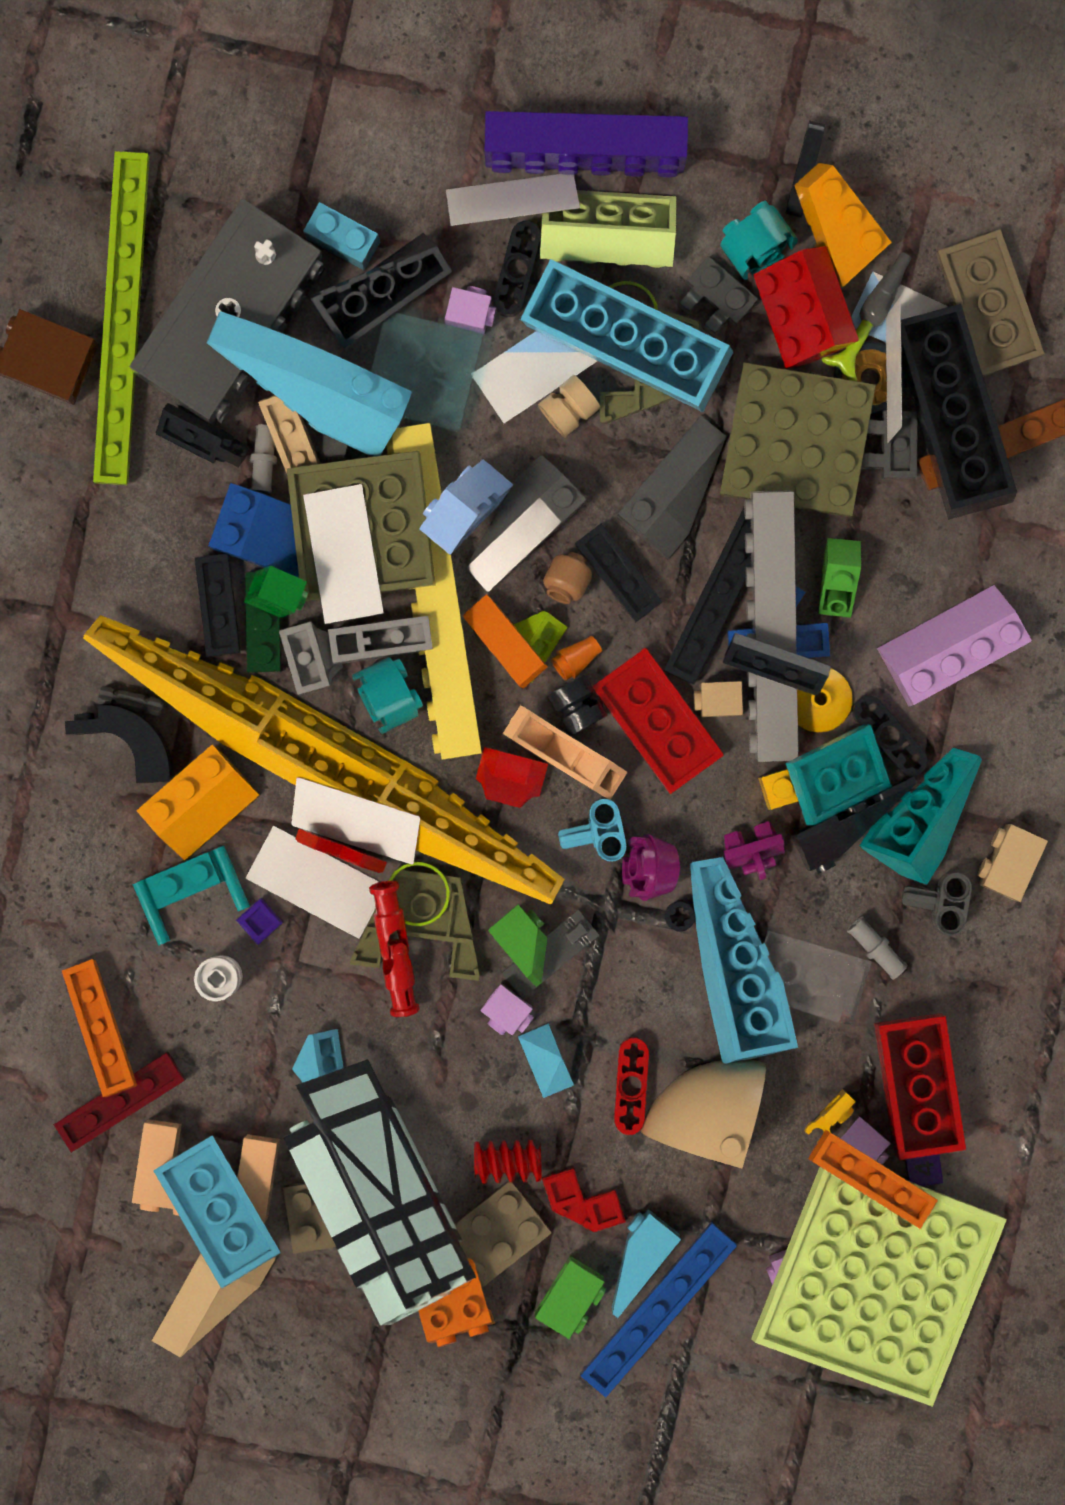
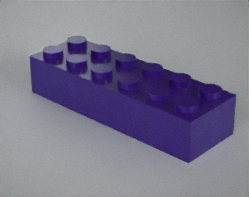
M486 111L485 166L486 168H492L493 172L509 173L512 171V168L525 169L526 173L541 174L545 172V169H557L560 174L574 175L578 173V170H591L593 175L606 176L610 175L611 171H624L626 176L632 177L643 176L644 172H658V176L666 178L676 177L678 173L684 172L687 159L688 117Z

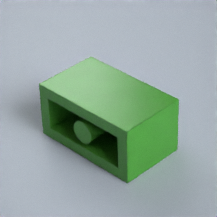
M570 1255L537 1307L535 1318L570 1339L573 1332L579 1334L589 1318L585 1315L591 1303L597 1305L606 1291V1288L602 1286L605 1282L604 1276Z

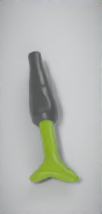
M904 252L899 254L893 266L883 276L864 302L859 313L861 322L856 329L859 341L847 346L844 351L836 355L822 358V362L826 365L839 367L848 380L857 381L855 374L856 356L872 328L883 323L895 299L905 270L912 259Z

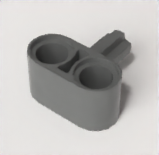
M948 872L939 878L935 890L906 886L902 893V904L904 906L932 910L931 923L934 929L939 933L954 936L959 934L965 927L972 884L964 874ZM958 878L962 884V890L957 896L952 897L948 894L946 885L950 879ZM947 911H952L956 916V923L950 929H945L941 925V917Z

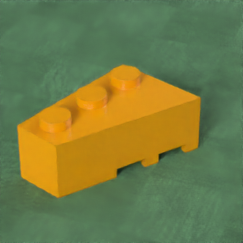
M818 163L794 185L807 224L811 226L817 244H815V247H827L840 287L845 286L892 243L833 165Z

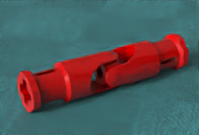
M382 881L372 884L369 887V892L374 896L376 912L373 916L380 953L383 958L385 986L387 990H390L392 1007L390 1008V1015L393 1017H407L418 1013L420 1007L415 1002L413 985H415V977L408 954L409 944L404 911L402 908H399L397 896L399 882ZM397 931L399 939H389L390 935Z

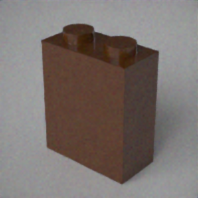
M19 309L17 316L13 315L8 322L6 328L8 338L4 347L0 346V376L74 405L99 344L91 337Z

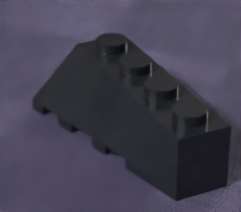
M422 233L370 271L312 294L309 298L330 333L343 348H346L453 271L438 247Z

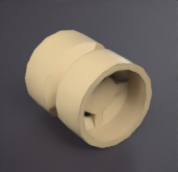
M572 375L560 385V393L558 395L551 393L538 404L539 409L547 420L564 438L579 427V419L587 420L601 408L590 390L575 375Z

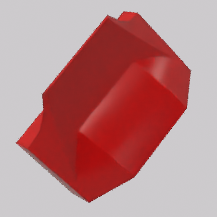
M484 747L476 780L481 783L486 799L521 808L532 797L540 796L548 764Z

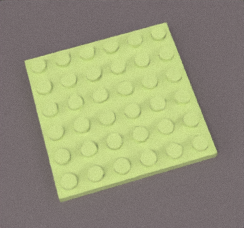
M819 1167L751 1339L757 1344L933 1407L1007 1219L910 1182L938 1200L923 1226L919 1229L822 1167Z

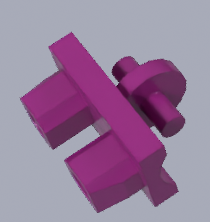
M769 821L754 827L757 841L745 844L741 831L724 835V860L729 870L742 866L744 875L756 872L760 881L766 879L765 869L776 866L774 856L785 853L782 834L777 835Z

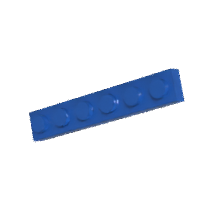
M710 1222L581 1371L580 1376L606 1398L737 1247V1244L715 1224Z

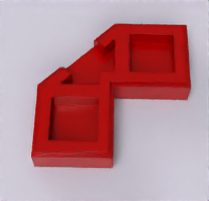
M302 829L298 830L295 838L298 843L314 850L338 857L377 873H383L387 864L386 861Z
M574 1167L542 1177L553 1212L567 1217L592 1232L626 1222L616 1189L584 1199Z

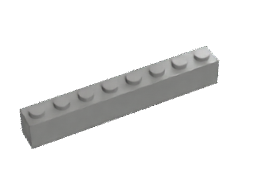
M750 491V499H745L744 501L745 519H751V533H745L746 553H751L752 566L746 567V586L752 587V600L746 601L747 620H753V633L747 634V637L796 654L794 491ZM747 672L748 687H754V700H748L749 720H754L755 733H749V752L755 753V758L758 762L791 761L797 758V689Z

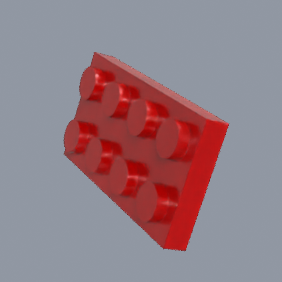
M646 648L592 686L595 693L669 794H672L724 756Z

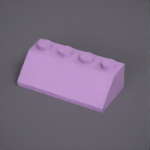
M993 585L878 647L877 650L909 707L1017 650L1032 640L1016 611Z

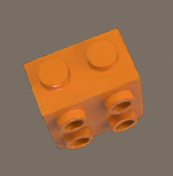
M470 1258L467 1259L476 1278L450 1291L451 1294L418 1311L428 1343L436 1342L438 1347H443L457 1342V1335L468 1332L470 1337L478 1336L489 1332L488 1325L495 1324L492 1312L488 1309L475 1262Z

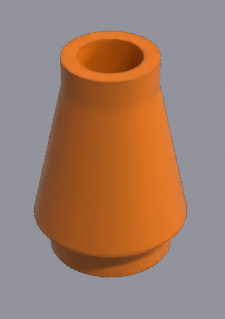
M589 636L585 640L556 651V656L551 659V662L565 681L571 677L575 679L602 652V648L593 636Z

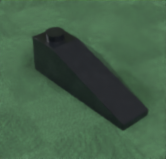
M909 777L815 826L809 825L790 834L808 871L816 869L819 874L836 866L834 860L841 857L917 783L915 778Z

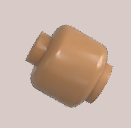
M570 552L568 555H557L552 560L543 579L548 596L563 604L578 601L583 597L592 579V571L586 565L587 560L583 556Z

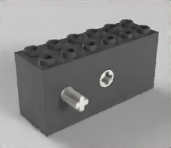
M242 198L129 367L136 376L203 421L213 426L217 421L222 424L232 410L230 401L235 394L239 396L243 394L251 379L248 378L249 375L246 371L237 368L207 344L218 313L222 311L232 315L235 312L236 317L284 333L288 325L285 323L287 316L291 311L296 313L306 299L304 295L305 289L309 283L314 286L325 270L322 268L324 263L321 251Z

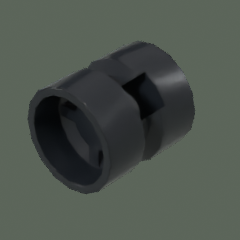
M586 675L573 680L548 695L555 711L563 713L564 716L561 721L569 736L608 716L600 700L592 698L594 690Z

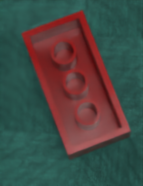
M936 1013L874 1023L894 1155L899 1160L966 1150L946 1016Z

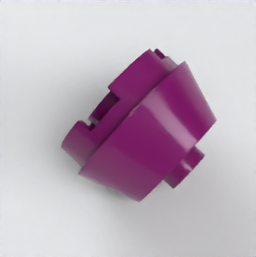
M649 834L630 838L628 841L629 846H632L630 857H623L622 862L623 884L630 885L631 887L629 896L639 897L641 900L646 901L671 893L677 885L680 874L679 855L676 847Z

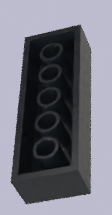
M958 304L902 319L901 360L948 520L1013 503L1017 489L962 305Z

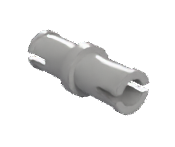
M265 424L256 425L254 454H251L250 462L253 463L250 490L262 494L272 493L273 465L277 464V457L274 456L275 443L268 426Z
M864 917L858 918L849 926L847 932L866 950L865 955L870 960L874 959L892 980L905 971L908 965L888 945L889 940L886 937L881 938L865 921Z

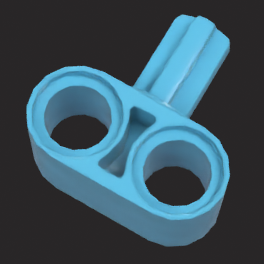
M600 799L591 805L588 819L589 824L562 829L558 833L562 849L593 843L598 855L606 861H617L624 856L626 851V840L618 806L609 799ZM601 804L609 805L614 812L612 820L606 824L598 822L595 818V810ZM608 837H615L620 842V850L614 856H607L602 851V842Z

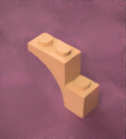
M521 705L503 732L505 736L606 799L611 800L627 774V771L583 745Z

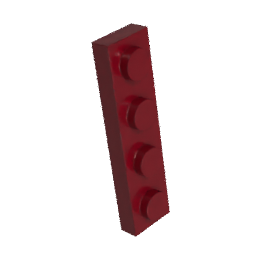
M169 1052L134 1073L137 1086L109 1097H103L101 1094L53 1124L71 1153L186 1080Z

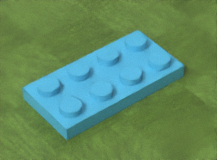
M213 1136L153 1170L221 1289L281 1253Z

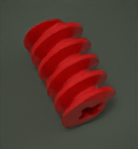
M506 1140L501 1141L499 1150H496L493 1142L488 1141L485 1151H482L479 1141H476L474 1143L475 1178L479 1174L482 1183L487 1184L489 1176L492 1174L495 1182L501 1183L503 1174L506 1173L509 1183H514L516 1174L519 1173L522 1181L527 1182L532 1172L536 1182H541V1143L539 1149H536L533 1140H528L526 1148L522 1149L520 1141L515 1140L512 1150H509Z

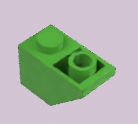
M827 538L822 565L818 614L851 617L861 571V541Z

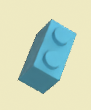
M320 202L303 231L308 241L364 271L380 244L378 233Z

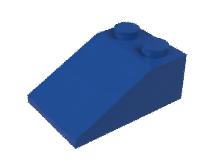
M230 483L208 546L215 551L264 568L271 565L299 578L291 505Z

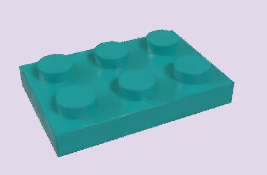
M863 724L786 763L806 825L815 826L891 787L870 724Z

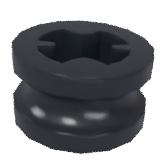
M676 901L667 907L664 919L672 930L683 932L693 925L695 913L689 904ZM683 907L682 911L685 912L687 910L689 913V918L684 919V925L676 926L677 922L674 921L672 923L670 915L675 914V908Z

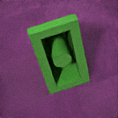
M518 904L488 931L523 974L537 987L542 983L547 936L540 929L544 923L532 909L526 913Z

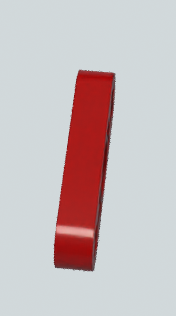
M638 1037L626 1038L622 1041L618 1050L614 1122L616 1128L625 1135L638 1133L642 1129L645 1120L649 1050L646 1043ZM632 1043H636L638 1049L643 1050V1055L636 1058V1068L643 1066L642 1073L635 1070L622 1072L623 1065L630 1067V1057L624 1054V1050L630 1049ZM629 1076H634L641 1082V1089L635 1095H628L622 1090V1082ZM620 1099L630 1102L641 1100L640 1106L633 1104V1115L639 1117V1120L632 1123V1128H626L625 1122L619 1120L620 1116H626L627 1104L620 1105Z

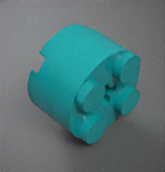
M767 201L758 203L750 211L751 215L742 221L735 219L722 230L726 236L721 241L720 247L744 280L748 279V273H751L753 276V274L782 260L784 255L781 251L787 245L792 250L798 242V238L775 206L769 205Z
M386 657L352 674L354 681L361 680L362 686L357 690L373 722L380 720L383 724V727L378 729L381 734L419 716L417 709L423 707V704L415 689L409 691L404 681L408 674L400 659L392 661L390 657Z

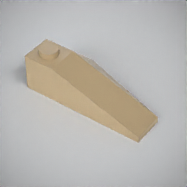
M200 1254L152 1341L173 1354L182 1357L260 1287L276 1257L221 1289L205 1259Z

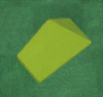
M546 611L513 624L544 662H546L568 628Z

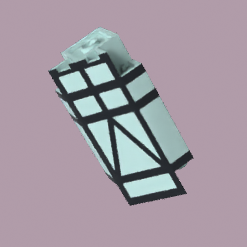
M369 1060L358 1062L296 1085L313 1123H309L306 1120L290 1128L291 1134L283 1139L355 1287L363 1289L380 1326L392 1325L451 1294L450 1291L476 1278L460 1245L462 1239L392 1098L385 1094Z

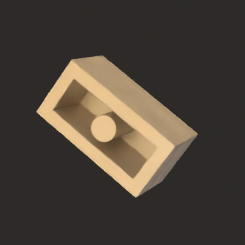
M1005 824L1003 829L999 827L991 842V846L995 847L990 859L985 858L979 868L977 876L981 877L978 885L1011 900L1021 902L1048 841L1012 824Z

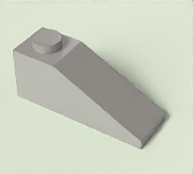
M428 616L328 629L334 665L433 649Z

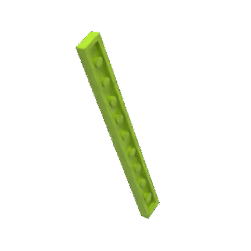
M119 151L114 153L93 482L97 484L128 485L135 390V374L129 366L137 355L150 158L148 153Z

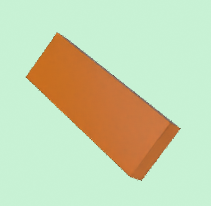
M486 594L462 615L522 689L548 667L489 595Z

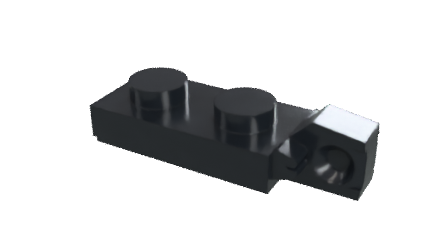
M167 403L162 410L156 435L213 464L216 460L220 462L226 461L239 468L246 459L249 447L234 439L227 432L170 403Z

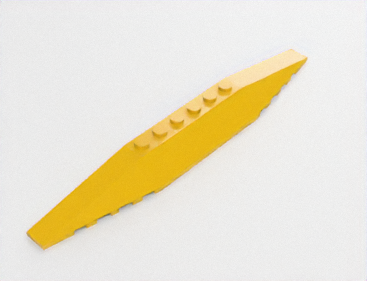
M102 615L95 620L84 634L83 639L218 742L295 786L296 779L302 778L419 816L420 823L416 851L548 904H552L565 879L532 853L529 856L524 854L516 847L518 842L509 835L505 834L502 837L488 826L490 821L482 814L479 817L475 816L463 806L464 800L455 793L448 795L437 786L439 781L433 776L256 676L251 675L250 679L233 673L234 668L226 664L219 663V666H215L200 660V654L193 651L185 654L169 647L170 642L157 637L155 641L142 637L139 635L140 630Z

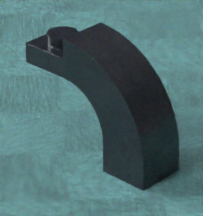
M97 705L98 719H94V713L74 714V721H65L66 735L111 733L123 739L130 747L134 756L136 783L169 782L174 778L172 757L166 741L158 729L141 715L115 706Z

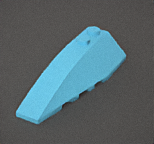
M222 311L218 313L207 340L208 345L237 368L246 371L257 380V384L266 391H271L284 402L283 404L292 412L296 411L309 422L308 424L316 431L372 457L381 455L401 422L412 391L320 348Z
M719 857L690 863L693 904L701 963L722 1062L726 1064L798 1048L783 980L779 972L774 970L768 957L770 953L765 943L762 944L754 928L756 924L751 914H747L740 899L742 895L724 858Z

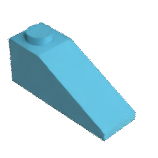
M649 1209L644 1215L640 1212L637 1213L627 1226L630 1232L627 1235L612 1304V1313L617 1318L681 1240L678 1232Z

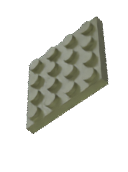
M743 362L720 495L750 499V491L791 490L794 491V508L852 518L876 385Z
M419 451L287 468L299 578L307 581L304 591L308 592L305 602L319 601L321 597L303 495L362 484L380 593L436 586L431 541L419 529L427 518L423 515L427 507Z

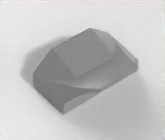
M312 622L280 630V637L297 695L329 687L332 678L343 668V665H334L332 662L328 632L318 629Z

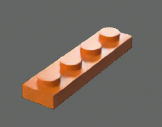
M91 959L62 970L102 1096L109 1097L137 1086L96 960Z
M827 1130L824 1131L808 1158L919 1229H921L938 1201Z

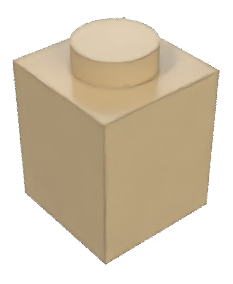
M742 681L699 684V690L694 691V710H700L701 717L743 715Z

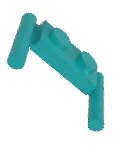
M221 846L132 884L158 946L171 941L158 912L159 909L224 881L237 911L239 912L250 907L225 846Z

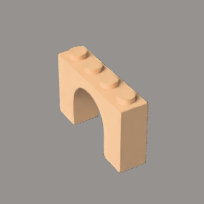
M152 1119L144 1122L132 1203L140 1204L141 1210L159 1212L160 1207L173 1209V1214L179 1216L153 1170L177 1157L182 1124ZM247 1134L243 1139L237 1178L261 1220L265 1223L269 1214L280 1139Z

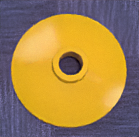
M831 668L829 677L820 693L826 696V703L824 705L816 704L814 700L815 695L797 689L798 725L805 730L818 733L831 731L840 726L851 711V688L847 680L839 672Z

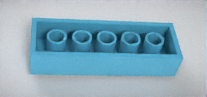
M550 259L520 319L527 327L701 412H704L733 354L730 345Z

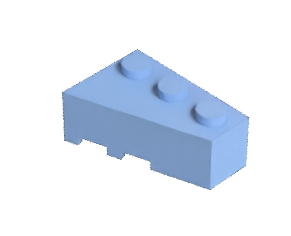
M484 459L473 468L469 465L455 482H451L440 495V499L437 500L435 498L424 510L423 515L427 518L419 529L451 555L501 504L513 487V484Z

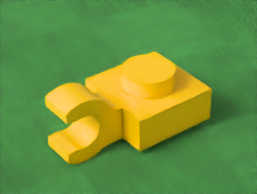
M842 1089L820 1112V1115L806 1125L804 1131L808 1135L815 1128L822 1129L823 1133L825 1130L830 1132L831 1125L833 1126L837 1121L842 1124L854 1112L852 1106L856 1101Z

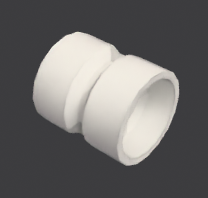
M219 955L211 957L201 963L195 971V988L207 1000H225L237 992L241 986L242 970L237 961L229 956Z

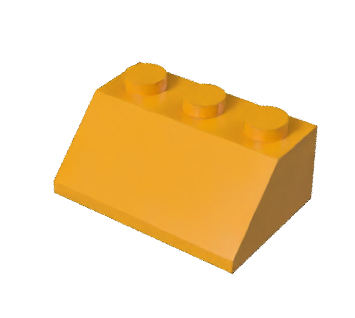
M212 744L136 811L153 831L185 861L258 798L260 794L217 745Z

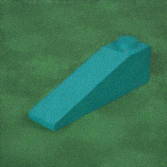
M952 748L925 773L924 781L914 791H908L901 798V803L889 814L886 812L870 828L859 846L899 875L927 885L946 854L981 764V757Z

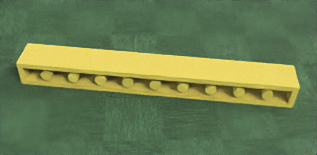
M426 423L396 428L392 438H390L386 445L388 455L413 451L420 452L426 507H428L435 498L439 500L442 494L431 425ZM430 539L436 586L413 588L416 590L417 602L411 603L413 618L428 616L433 649L420 651L419 655H426L427 668L421 669L424 688L431 687L433 700L427 701L429 721L436 720L438 733L432 734L434 753H441L442 760L482 754L452 557Z

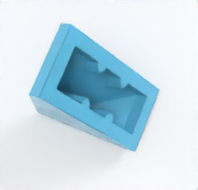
M549 1023L518 1036L543 1098L574 1086Z
M338 1029L309 1034L292 1068L302 1082L344 1068Z

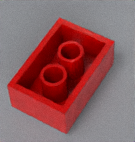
M826 246L802 249L753 274L786 369L811 364L859 341Z

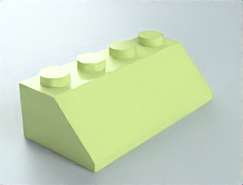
M577 190L580 208L542 214L540 259H552L557 262L563 260L583 261L589 264L596 262L616 263L621 266L630 264L648 265L654 268L663 266L673 267L676 237V196Z

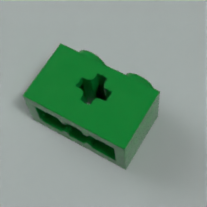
M270 565L256 571L244 602L281 618L295 613L296 609L299 611L302 609L308 592L304 591L307 581Z

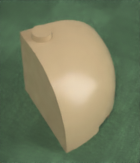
M748 1059L724 1064L720 1060L688 1070L677 1077L674 1082L658 1095L645 1117L641 1133L676 1149L742 1169L763 1093L766 1074L765 1063Z

